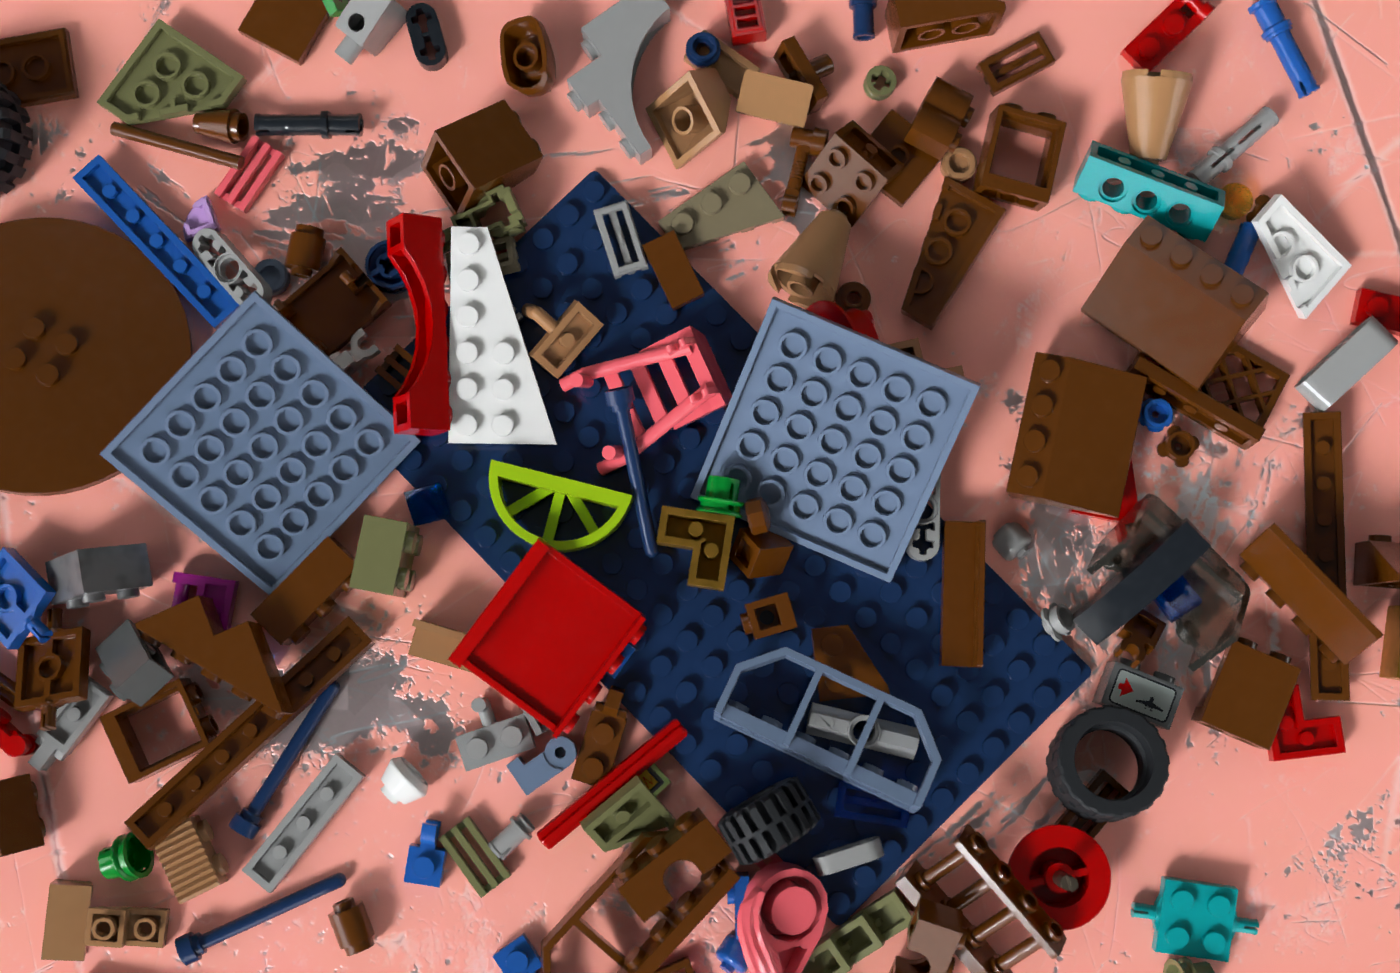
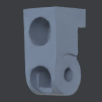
M558 736L557 739H551L546 744L545 750L528 763H525L522 757L519 756L506 766L527 796L570 766L576 759L577 746L571 738Z

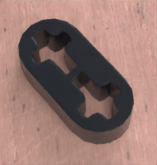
M417 3L411 6L406 14V24L414 53L422 68L428 71H438L446 65L448 60V51L440 22L434 8L429 4ZM425 15L429 19L426 21L429 32H422L420 25L417 23L419 22L418 16ZM427 42H432L435 51H439L435 53L436 59L429 60L428 56H426L428 54Z

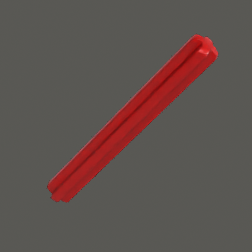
M677 719L670 721L537 832L540 842L546 848L552 849L580 825L579 822L633 777L641 775L682 741L688 734L684 726Z

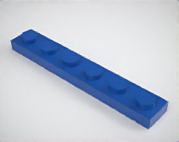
M98 154L73 177L80 187L214 329L217 330L240 306L196 255L102 156Z

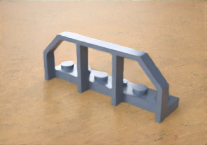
M783 647L736 664L714 710L713 720L913 814L921 809L942 761L922 709L788 647ZM784 658L815 672L788 732L781 729L783 726L781 722L763 715L762 719L748 714L750 709L737 701L729 700L742 673ZM821 676L876 700L851 757L844 751L834 747H830L828 751L815 745L817 741L815 738L797 731ZM883 704L914 718L931 761L918 793H916L918 787L908 781L897 779L895 783L882 777L884 771L868 763H863L862 767L857 765Z

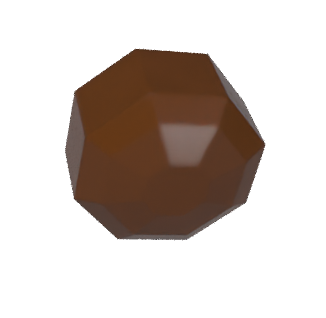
M761 497L746 500L744 505L751 533L757 535L768 532L771 525V516L766 502Z

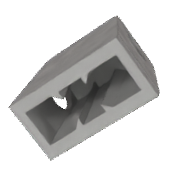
M350 0L335 24L346 36L334 52L350 65L353 64L363 49L373 56L379 55L406 23L407 10L395 0Z

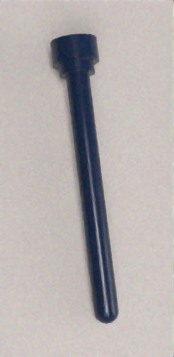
M629 385L604 391L606 406H610L611 412L616 413L644 552L647 557L654 558L658 555L659 549L630 409L633 408L632 402L635 401L633 387Z
M337 681L333 682L318 696L248 808L244 807L241 812L237 811L228 824L231 829L252 840L256 837L262 827L260 824L263 819L260 816L339 692L340 684Z
M343 873L331 875L204 934L188 932L175 939V947L178 956L186 966L201 960L202 955L207 953V948L343 887L346 883V876Z

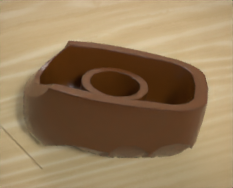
M533 16L519 17L507 22L500 34L501 65L507 84L529 97L542 96L550 92L555 83L556 64L544 25Z

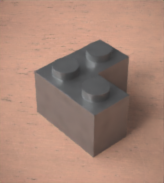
M146 543L77 549L45 562L48 584L57 592L51 600V604H66L68 610L90 606L89 603L106 600L105 595L117 594L118 600L139 597V590L153 586Z

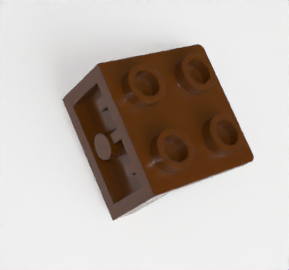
M852 120L833 134L805 173L802 186L827 209H836L844 213L851 227H853L880 191L901 173L905 165Z

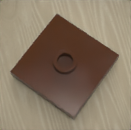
M891 109L870 135L905 165L901 173L881 190L884 195L902 208L940 160L903 141L911 123Z

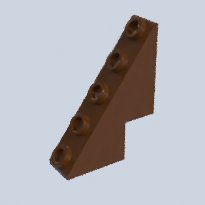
M200 595L135 623L136 628L142 631L140 637L143 640L157 647L164 644L172 649L170 655L176 660L187 665L194 662L203 668L200 673L216 683H221L222 680L233 686L231 692L234 695L248 702H251L253 698L262 703L263 707L261 710L267 715L281 720L284 714H294L265 634L259 623L246 621L224 631L213 599Z

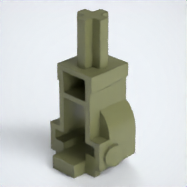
M503 184L486 192V196L479 201L476 207L462 214L458 213L450 217L453 226L483 227L480 219L486 216L490 207L502 201L506 204L509 213L512 214L507 217L510 224L505 226L504 222L500 220L487 226L491 238L498 239L508 235L515 237L525 232V227L528 225L511 187H505ZM451 227L443 230L445 233L443 254L451 250Z

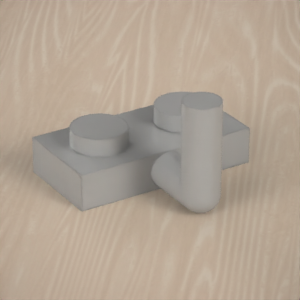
M486 697L475 698L471 703V708L479 714L483 727L455 737L466 772L536 748L528 720L524 713L497 722L491 703Z

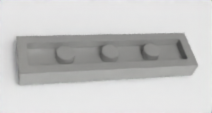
M336 753L242 871L268 893L274 892L366 775L339 753Z

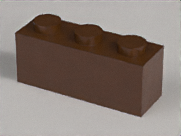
M327 536L250 615L280 645L290 646L292 643L295 645L299 644L311 632L308 626L318 616L321 619L326 617L337 605L334 600L343 591L348 593L353 589L349 587L355 557L337 539Z

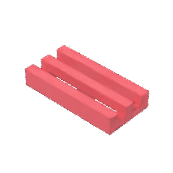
M254 135L240 153V156H243L245 159L243 168L241 170L230 168L214 192L218 197L247 214L285 158L283 153L273 149L269 144L262 142ZM260 149V150L258 151V153L256 154V156L254 157V159L252 160V162L250 163V165L248 166V168L246 169V171L243 173V175L241 176V178H240L239 181L237 182V184L235 185V187L233 188V190L231 191V193L228 194L229 191L231 190V188L233 187V185L236 183V181L238 180V178H239L240 175L242 174V172L244 171V169L246 168V166L248 165V163L250 162V160L253 158V156H254L255 153L257 152V150ZM267 155H270V160L241 202L237 199L248 183L251 182Z

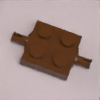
M60 608L47 609L46 626L53 632V636H49L51 639L45 643H40L35 636L26 637L18 649L14 709L21 712L41 709L40 730L43 731L57 729L56 718L59 707L68 703L84 701L88 698L91 630L83 626L63 629V609Z

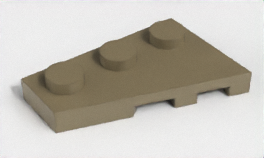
M743 161L660 219L658 225L665 234L674 230L685 251L718 241L722 237L754 230L755 227L768 223L774 224L784 221L785 216Z

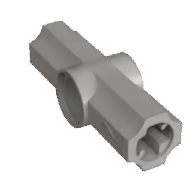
M812 702L805 734L856 746L858 740L854 737L853 728L857 722L867 721L869 715ZM877 718L873 725L871 736L867 739L864 748L914 760L920 734L917 727Z

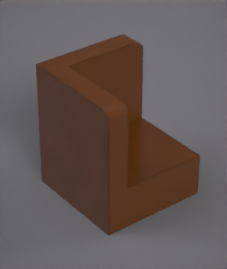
M750 527L740 528L729 558L748 579L775 576L783 573L794 545L788 539L770 531L754 535L751 533Z

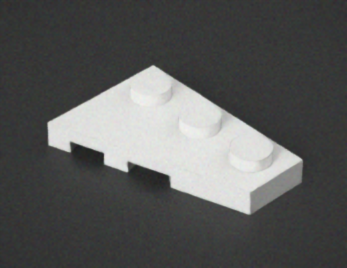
M1274 194L1251 222L1298 318L1306 319L1352 265L1282 194Z

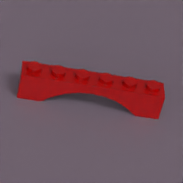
M402 212L386 222L387 257L399 272L408 290L414 310L416 339L410 370L403 385L393 397L394 434L435 436L450 431L453 417L452 408L449 406L451 374L448 371L447 358L450 341L446 334L448 303L445 300L444 285L447 277V270L443 261L445 233L442 230V218Z

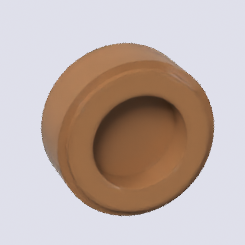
M957 146L953 154L945 153L941 160L940 170L944 178L947 176L962 184L973 176L977 167V160L971 150Z

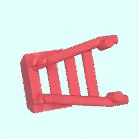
M688 326L640 350L639 353L582 367L559 379V384L564 392L574 387L590 388L594 384V379L604 377L608 388L612 389L625 386L619 373L631 370L655 422L654 425L645 431L634 405L630 409L639 454L670 429L674 428V430H677L728 405L732 397V393L706 336L692 326ZM687 356L700 385V388L691 395L674 358ZM659 363L677 403V406L669 413L663 404L647 365ZM620 445L605 446L602 450V456L605 460L596 464L602 476L625 466L626 461L623 447Z

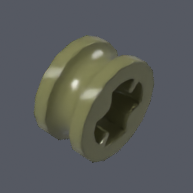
M883 65L873 67L864 79V92L872 100L881 101L887 99L896 87V75L889 67ZM879 76L886 78L884 84H889V88L883 86L881 90H877L874 88L876 82H871V79L877 80Z

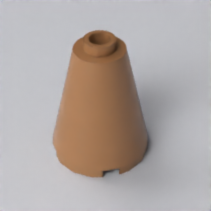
M1149 69L1122 71L1121 86L1130 155L1159 165V162L1166 161L1193 85V76L1188 72L1161 69L1160 72H1148Z
M836 209L821 211L772 265L768 272V282L778 294L782 288L790 294L788 301L806 309L816 301L829 300L834 302L851 231V225L847 216Z

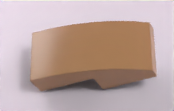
M90 906L87 913L84 946L164 948L167 941L170 909Z

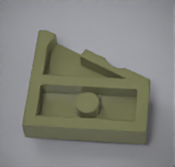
M636 775L579 823L592 840L604 852L620 848L628 842H634L642 832H652L666 827L671 830L675 827L676 818Z

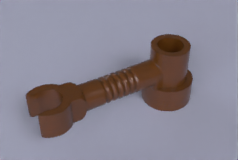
M793 127L789 147L796 148L790 172L791 175L789 176L788 185L782 200L781 210L783 215L796 216L808 157L810 155L818 157L828 142V129L815 127L814 130Z

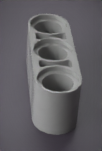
M1370 316L1312 368L1294 388L1318 412H1324L1384 358L1399 341L1374 316Z

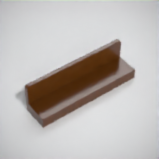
M978 520L976 522H943L940 666L983 667L986 520Z

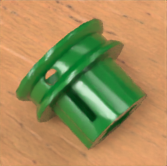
M708 475L706 495L698 496V500L701 503L700 507L696 508V511L742 518V514L739 511L744 506V503L737 501L740 480Z
M129 832L128 834L117 836L112 846L103 848L99 852V870L106 879L121 877L123 880L131 882L138 878H144L153 870L154 852L153 850H148L133 832Z

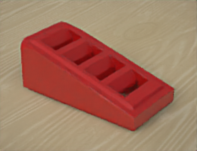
M724 0L732 46L766 41L767 30L761 0L733 4V0ZM754 9V13L735 15V11ZM756 21V25L738 27L737 23Z

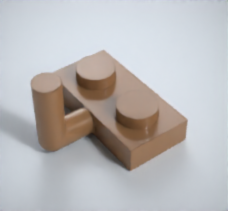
M576 300L571 303L557 321L543 308L531 303L524 304L521 310L525 317L533 319L547 331L528 355L557 379L604 325Z

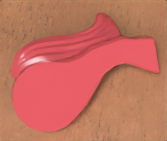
M784 861L769 864L756 872L747 885L737 915V935L750 973H802L821 938L828 913L827 893L821 881L799 865Z

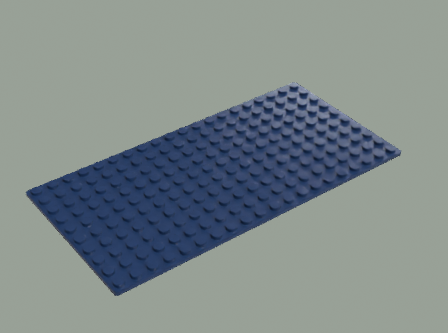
M597 171L590 172L516 242L517 246L515 249L518 252L519 259L517 260L521 271L503 276L513 307L516 308L515 314L519 312L523 316L518 324L528 354L547 331L536 321L522 314V307L526 303L543 308L557 321L571 303L576 300L604 324L558 379L553 377L529 355L557 445L448 443V431L435 436L417 435L421 442L396 467L398 472L504 582H506L533 545L511 531L494 507L489 489L491 459L632 495L626 465L604 476L599 473L596 466L598 462L605 460L602 456V450L605 446H622L616 413H612L611 407L606 406L604 391L609 388L604 377L594 379V384L590 388L574 387L566 392L562 390L559 379L582 367L639 353L640 350L688 326H692L706 336L727 385L733 394L758 334L693 267L692 269L705 296L674 311L646 254L645 257L649 269L638 270L631 275L625 274L618 279L614 278L593 210L625 201V199ZM628 203L641 245L660 237L661 235ZM617 211L616 215L632 263L638 262L639 260L623 211ZM609 214L602 216L618 266H625ZM449 305V306H448V314H447V317H446V334H447V336L449 337V341H450V319H449V317H450V305ZM416 338L404 348L412 356L415 351ZM448 351V353H447V358H448V371H449V351ZM400 356L397 362L409 371L411 364ZM687 356L674 358L691 395L700 388V385ZM659 363L647 365L663 404L669 413L677 406V403ZM391 367L387 372L403 385L405 377ZM632 371L620 372L619 374L624 385H632L635 397L633 405L646 431L655 422ZM376 374L363 388L393 414V397L398 390L379 374ZM728 405L677 430H674V428L670 429L639 454L656 539L662 505L696 510L697 507H700L701 502L690 496ZM502 480V490L507 506L536 490V488ZM554 493L513 516V518L526 531L543 538ZM565 496L554 541L574 540L589 535L567 496ZM633 499L626 518L608 538L584 550L561 552L646 616V620L643 623L647 627L646 631L635 645L629 642L630 645L636 648L615 679L605 673L600 681L608 690L611 688V685L626 689L622 704L652 735H655L673 719H677L684 726L688 733L687 736L668 752L726 812L783 779L790 777L799 778L821 818L812 830L776 854L784 862L799 865L821 881L827 893V917L835 925L843 924L1091 675L1090 667L1063 640L1057 642L1045 631L1042 619L986 562L983 667L940 666L944 522L941 517L940 546L937 554L929 560L916 561L909 557L905 550L891 583L789 540L794 547L782 574L748 579L729 558L724 591H717L687 585L693 550L658 545L659 552L656 557L650 558L646 556ZM583 501L598 528H601L616 511L615 508ZM926 504L920 519H927L931 516L933 509L928 504ZM735 518L730 552L740 528L749 527V523L740 518ZM932 523L924 526L917 525L915 528H920L919 540L913 541L912 544L913 547L919 548V554L924 555L925 550L932 546L931 542L925 541V530H933ZM787 592L798 627L754 640L752 633L745 635L739 615L746 612L744 605ZM770 611L761 612L760 621L766 625L771 624L773 614ZM848 625L890 689L889 695L922 709L942 761L921 809L913 814L713 720L714 710L736 664L783 647H788L814 659L811 629ZM784 658L742 673L729 700H734L747 706L750 709L748 714L762 719L763 715L781 722L783 724L781 729L788 732L815 672ZM816 687L797 731L805 733L812 702L869 715L876 700L865 696L820 702L818 687ZM885 704L882 705L877 716L880 719L917 727L913 717ZM865 720L857 722L853 728V734L857 740L865 726ZM809 735L817 740L816 746L827 751L830 747H834L844 751L851 757L855 748L854 745ZM920 736L914 760L863 748L857 765L861 767L863 763L874 765L884 771L882 777L895 783L897 779L908 781L918 787L916 792L918 793L931 761ZM879 836L885 853L884 856L833 874L818 876L813 861L814 856L862 839Z

